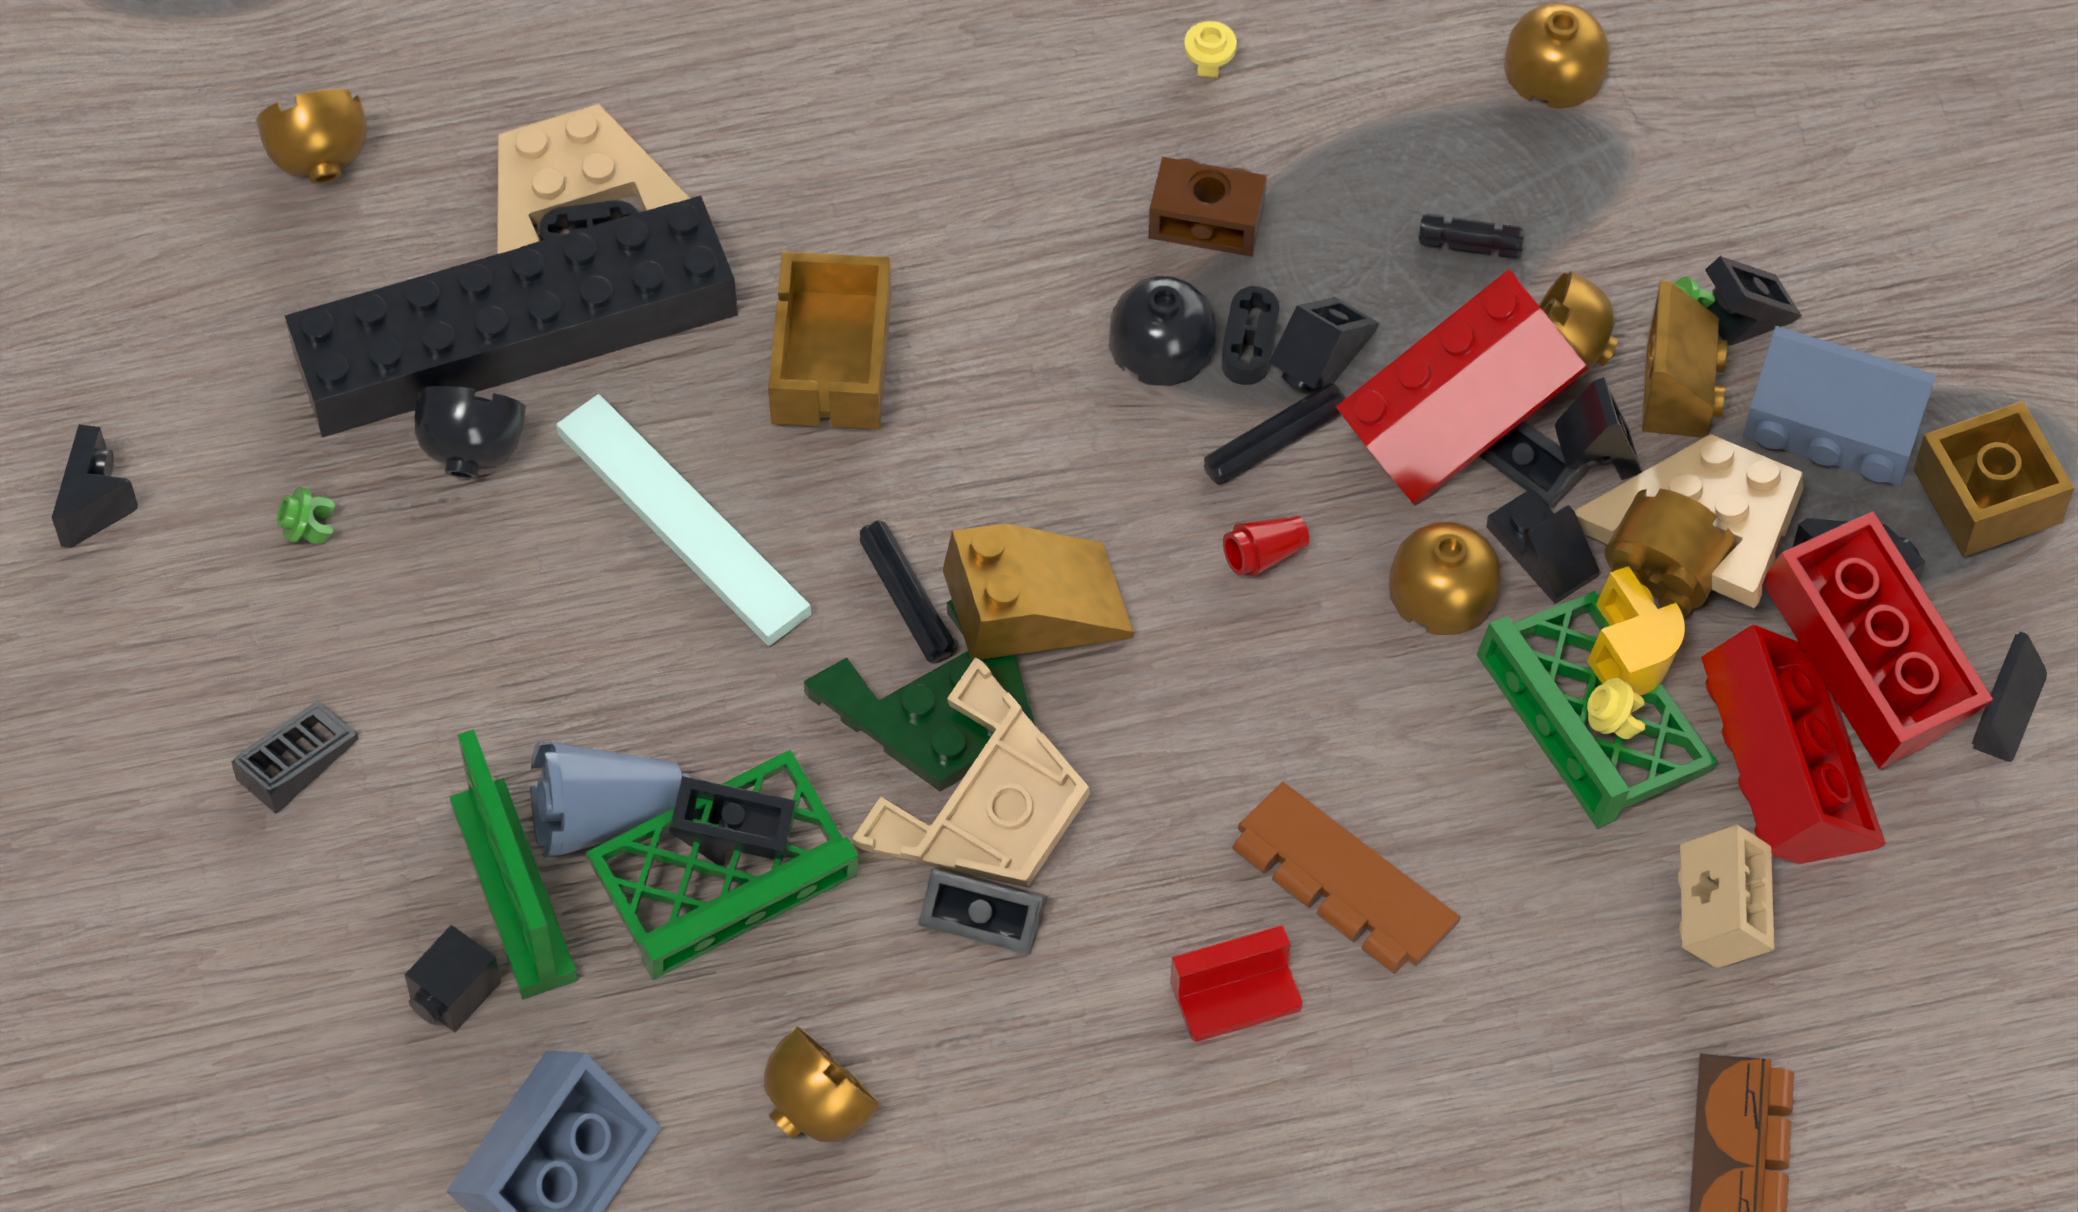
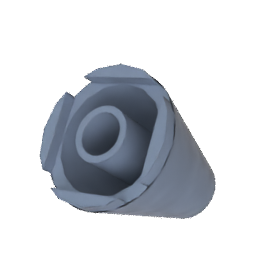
M551 741L538 742L534 746L531 769L542 768V775L538 778L537 785L530 786L532 819L538 847L546 846L542 854L546 858L558 857L607 842L673 809L676 804L682 776L690 777L689 773H681L677 762Z

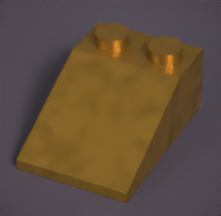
M1006 523L952 530L942 571L971 661L975 657L980 660L1132 639L1134 632L1102 542Z

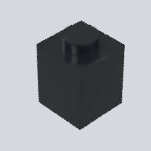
M452 924L404 974L410 995L409 1005L416 1014L433 1025L440 1021L454 1033L501 983L496 956Z

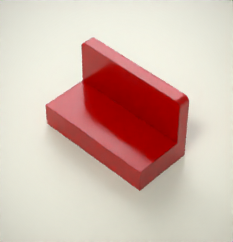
M1283 925L1172 957L1170 984L1190 1037L1194 1042L1210 1039L1301 1011L1302 999L1288 966L1291 944Z

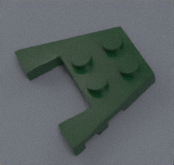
M951 599L947 602V614L962 633ZM968 651L880 700L875 697L847 657L804 681V692L810 700L817 705L823 703L840 715L841 722L855 732L863 731L884 746L886 754L940 792L964 778L994 733L950 707L947 700L972 663ZM1015 655L980 659L991 671L992 676L1006 692L1010 693L1021 706L1022 711L1035 725Z

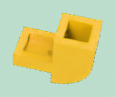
M1627 566L1610 572L1596 603L1609 626L1601 629L1587 662L1602 684L1609 679L1619 678L1629 683L1633 691L1641 696L1654 690L1664 680L1682 643L1685 624L1678 604L1673 603L1657 609L1650 590L1639 582L1631 568Z

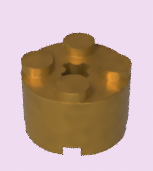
M1647 489L1640 490L1634 497L1605 548L1606 561L1612 569L1611 572L1629 566L1639 582L1650 590L1653 597L1658 599V604L1661 608L1677 603L1683 618L1689 615L1691 609L1703 605L1712 590L1711 574L1735 548L1734 535L1729 528L1722 535L1713 525L1717 515L1703 504L1688 496L1672 490L1659 489L1655 497L1646 496Z

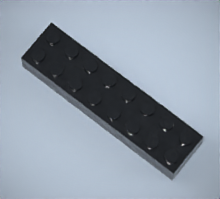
M700 195L285 315L293 354L321 436L326 437L414 411L418 392L421 393L422 388L464 387L475 389L476 393L738 316L735 279L703 198Z

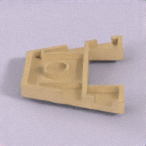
M600 104L498 134L497 254L539 242L533 225L540 223L546 213L559 207L611 201L636 194L643 211L690 198Z
M1709 434L1575 511L1583 533L1608 544L1634 497L1640 490L1647 489L1646 496L1655 497L1659 489H1667L1696 500L1717 515L1713 525L1722 535L1729 528L1736 542L1735 548L1711 574L1712 590L1755 608L1762 596V584L1766 574L1776 560L1775 551L1780 538L1786 535L1804 489L1803 472Z
M975 657L947 698L950 707L994 732L932 825L925 824L883 797H880L852 840L855 846L862 850L1029 887L1091 793L1085 781L1045 734L1041 733L1031 722L1016 700L992 676L988 667Z

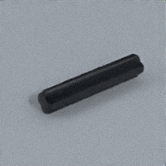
M1334 383L1323 386L1206 455L1204 458L1206 473L1214 483H1225L1340 415L1341 413L1336 406L1346 399L1345 395Z
M877 520L872 524L862 527L859 532L861 536L860 543L926 660L931 663H937L951 656L954 652V641L887 523Z

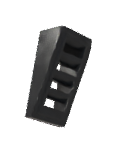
M316 701L246 748L231 764L236 780L276 814L358 740L357 733L319 701ZM318 722L334 735L328 741L323 740L311 729ZM303 737L316 749L307 753L296 742ZM288 751L298 761L290 765L281 755ZM270 765H273L280 771L275 777L265 770Z

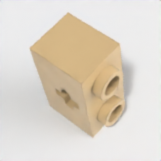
M1738 824L1680 844L1681 869L1678 872V882L1681 888L1682 920L1679 924V934L1682 940V948L1716 969L1773 951L1774 921L1771 846Z

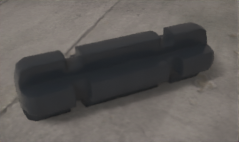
M1428 213L1424 214L1421 219L1419 242L1423 245L1440 247L1441 242L1449 243L1448 248L1485 254H1490L1491 249L1499 250V256L1513 258L1519 257L1522 252L1524 229L1520 226L1503 224L1502 229L1494 228L1495 223L1457 217H1452V222L1444 221L1445 216Z

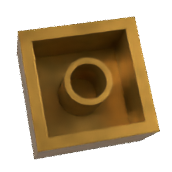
M2023 401L1924 434L1913 468L1963 557L2061 524L2075 489Z

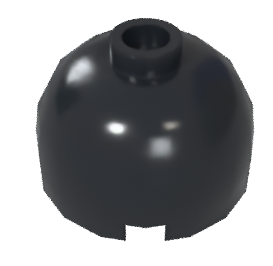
M1154 276L1140 280L1120 296L1113 308L1110 318L1109 349L1116 365L1123 371L1125 366L1129 371L1138 374V381L1148 385L1173 386L1190 381L1199 374V368L1208 359L1210 362L1215 353L1216 320L1208 299L1187 281L1174 276Z
M450 386L422 388L421 393L418 392L414 432L419 447L432 460L445 464V474L458 478L474 479L478 476V469L495 468L507 461L518 446L523 429L526 406L516 399L493 393L492 401L475 396V389Z

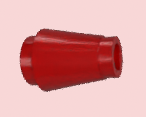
M1298 515L1290 518L1284 517L1237 523L1234 525L1233 530L1226 533L1223 537L1225 558L1230 568L1237 575L1247 573L1250 576H1256L1296 553L1299 549L1309 545L1307 526Z

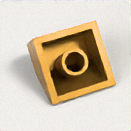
M1660 280L1647 340L1642 432L1704 438L1708 435L1711 418H1721L1723 412L1725 386L1715 385L1716 372L1723 373L1725 369L1727 340L1718 339L1719 318L1671 281Z

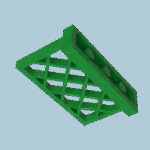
M1592 591L1514 623L1509 616L1490 622L1476 655L1596 828L1616 821L1620 811L1624 808L1712 772L1717 761L1662 684L1649 693L1641 695L1644 702L1653 704L1660 713L1659 724L1633 716L1635 719L1645 723V730L1639 734L1655 738L1652 755L1621 746L1623 738L1616 734L1612 743L1593 737L1585 726L1586 717H1588V700L1594 686L1598 687L1602 683L1592 668L1562 660L1560 656L1564 643L1591 652L1597 639L1596 637L1568 629L1570 619L1588 612L1600 631L1602 628L1609 626L1596 606L1599 596L1595 591ZM1537 634L1556 640L1553 657L1532 650L1524 637ZM1556 674L1587 683L1583 700L1562 693L1554 682ZM1663 741L1685 748L1693 761L1680 765L1660 758ZM1617 760L1648 770L1646 781L1628 787L1615 769Z
M474 729L457 734L468 790L449 796L451 807L521 998L524 1000L577 982L575 966L505 779L493 781Z
M791 749L722 783V785L745 790L754 786L753 791L760 793L765 780L786 770L796 787L793 800H796L787 842L795 819L818 825L827 842L811 850L791 846L786 843L784 856L793 858L792 860L781 865V859L775 858L770 871L760 876H755L736 870L741 856V852L734 850L729 868L697 860L700 850V843L698 842L693 843L689 857L658 849L662 832L670 828L674 808L586 852L587 860L641 952L642 963L652 980L856 876L859 855L848 837L843 839ZM801 797L809 810L798 808ZM697 798L695 809H705L701 820L694 819L693 821L719 827V825L708 822L713 809V801ZM652 838L650 846L640 844ZM624 851L646 857L638 883L614 877L605 861ZM653 860L686 868L678 894L646 886ZM697 871L725 879L720 896L709 902L685 897L692 872ZM732 882L743 884L730 891ZM622 891L634 894L631 906ZM645 897L674 905L669 922L646 933L636 916L641 898ZM681 908L692 910L679 917Z

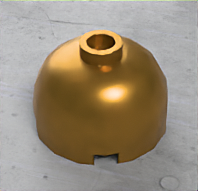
M1555 2L1538 6L1523 15L1510 33L1504 61L1508 83L1521 97L1530 102L1531 96L1548 101L1547 107L1549 108L1575 107L1592 99L1600 90L1601 83L1606 78L1610 50L1605 30L1590 12L1577 5Z
M326 89L294 96L297 105L281 112L279 102L259 113L256 122L262 144L269 158L282 171L292 176L309 177L310 182L313 184L327 183L340 178L342 175L340 169L354 162L364 146L367 134L365 113L360 96L357 94L352 99L350 90Z
M1570 270L1569 274L1564 272L1549 288L1539 306L1589 368L1580 376L1583 377L1595 364L1604 367L1612 357L1618 343V339L1611 336L1615 324V316L1612 303L1604 291L1591 281Z
M1453 521L1434 522L1413 531L1400 544L1389 575L1390 599L1399 615L1409 623L1412 618L1418 624L1427 626L1426 632L1435 635H1460L1479 627L1496 605L1501 588L1499 559L1489 541L1470 526Z
M798 1026L778 1043L767 1060L763 1074L764 1090L775 1106L768 1116L792 1139H795L801 1132L819 1142H836L850 1137L868 1123L874 1116L873 1114L881 1107L880 1103L849 1070L843 1069L830 1057L832 1054Z

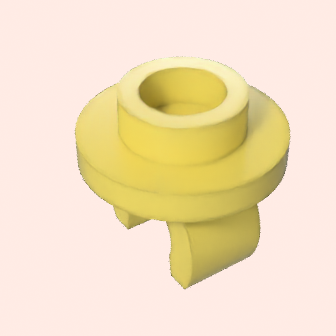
M1215 21L1201 22L1191 27L1185 35L1184 50L1187 57L1198 65V77L1218 78L1219 66L1228 63L1236 52L1237 41L1235 34L1228 26Z
M1619 678L1609 679L1598 686L1589 697L1587 705L1589 724L1592 729L1602 734L1614 732L1623 739H1630L1645 730V723L1631 715L1632 712L1644 705V699L1633 691L1629 683Z

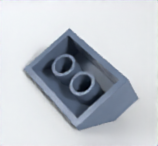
M1776 326L1749 409L1743 438L1756 441L1768 449H1782L1808 457L1820 465H1833L1862 474L1871 481L1888 482L1901 486L1936 374Z
M546 1050L446 1192L467 1212H603L655 1138L661 1126L585 1052Z

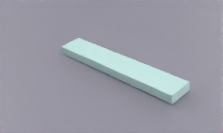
M597 394L556 424L557 434L768 647L811 616V605L600 394Z

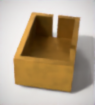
M782 252L768 383L771 424L820 426L821 417L830 418L831 427L880 429L892 296L890 257Z

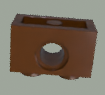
M1162 156L1150 204L1148 239L1253 257L1265 206L1267 175L1253 173L1244 168L1231 169L1202 164L1193 159H1174Z

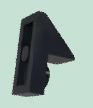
M1719 256L1705 269L1715 286L1712 290L1715 302L1707 307V309L1719 318L1718 333L1722 340H1727V345H1735L1774 330L1776 326L1783 327L1791 324L1802 316L1775 274Z
M1605 378L1594 380L1555 423V430L1565 464L1568 468H1575L1601 459L1603 464L1613 462L1621 480L1642 473L1629 427Z
M78 425L51 518L62 547L72 548L133 513L138 507L131 481L126 478L111 476L114 463L113 451L106 448L101 428L97 426Z
M1531 488L1488 515L1487 529L1554 604H1557L1599 577V568L1577 516L1570 505L1553 513Z
M682 776L669 832L690 847H693L694 842L700 843L699 853L716 865L723 866L727 850H737L741 853L769 859L777 858L783 861L796 800ZM697 798L713 801V809L708 822L719 825V827L693 821L694 819L701 820L705 809H695Z

